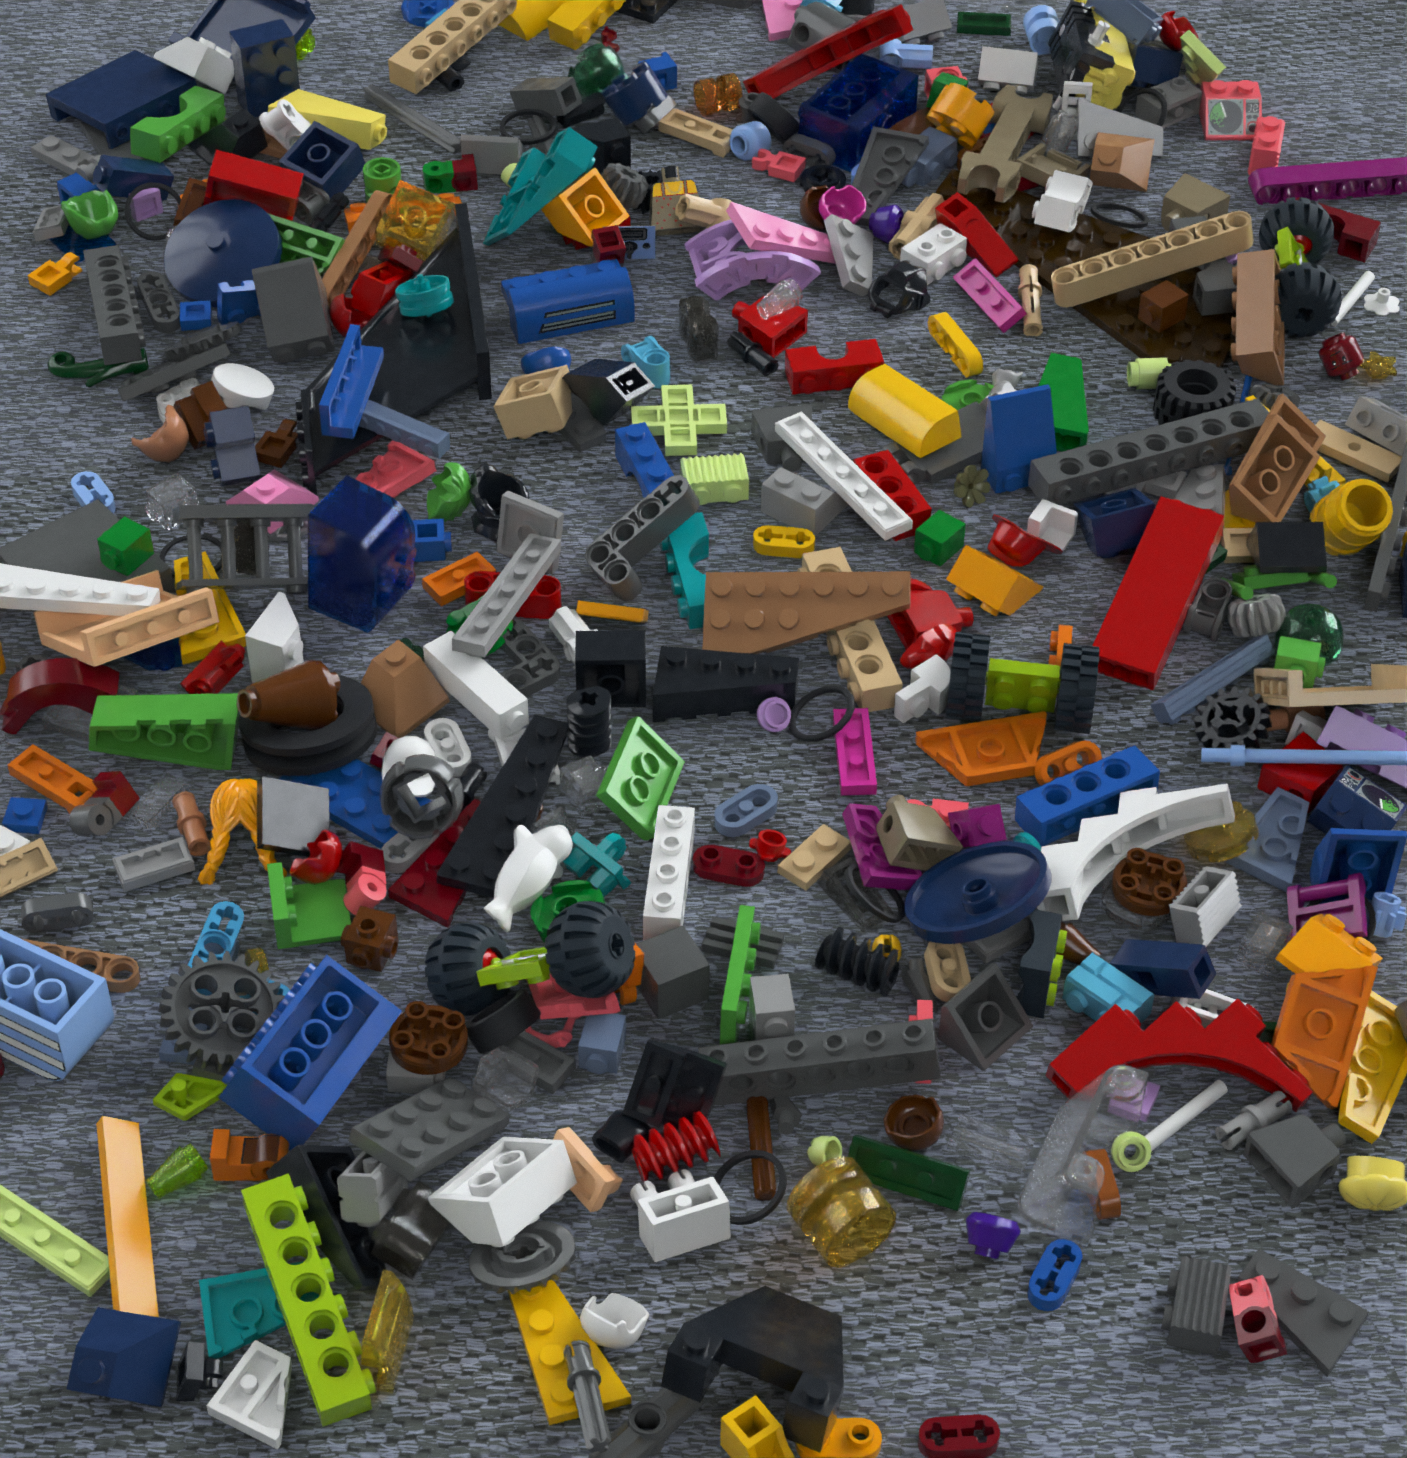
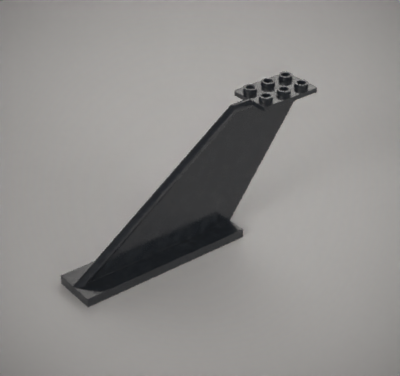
M467 203L455 204L456 228L422 263L418 272H414L407 280L417 278L419 274H423V276L444 275L449 278L450 291L452 292L454 303L450 307L432 314L431 317H426V315L409 317L400 313V302L397 300L395 293L360 330L361 345L382 347L384 352V359L368 400L412 418H416L476 381L479 400L492 399L489 347ZM338 355L306 389L301 390V401L295 402L297 421H303L297 422L298 440L300 442L298 443L300 463L302 466H307V468H301L303 487H310V492L317 495L316 477L384 437L360 426L357 428L354 439L322 435L319 403Z

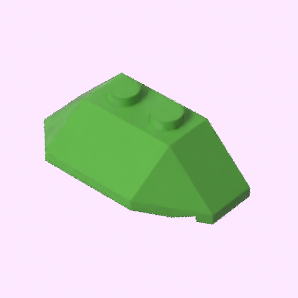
M269 214L277 226L282 240V254L279 263L312 256L320 276L325 273L338 251L342 248L345 240L342 237Z

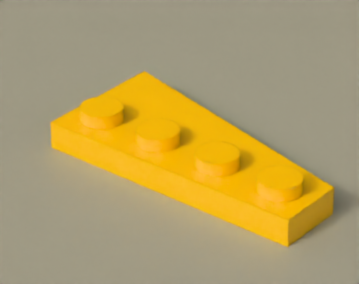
M1372 990L1342 1090L1338 1117L1339 1124L1371 1144L1379 1138L1407 1074V1043L1394 1014L1397 1006Z

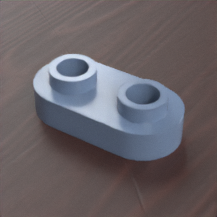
M754 784L745 788L717 806L714 812L715 829L726 837H738L747 833L776 813L778 804L776 791L765 784Z

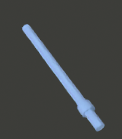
M1231 745L1230 748H1202L1201 762L1230 763V766H1245V763L1407 765V751L1245 749V745Z

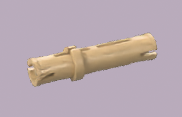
M1028 264L1022 266L1019 270L1020 285L1018 287V296L1022 300V307L1027 313L1023 317V332L1026 336H1040L1043 332L1040 307L1042 287L1038 282V269L1034 265Z

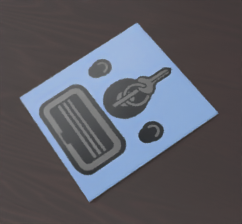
M618 226L626 246L625 259H655V226Z

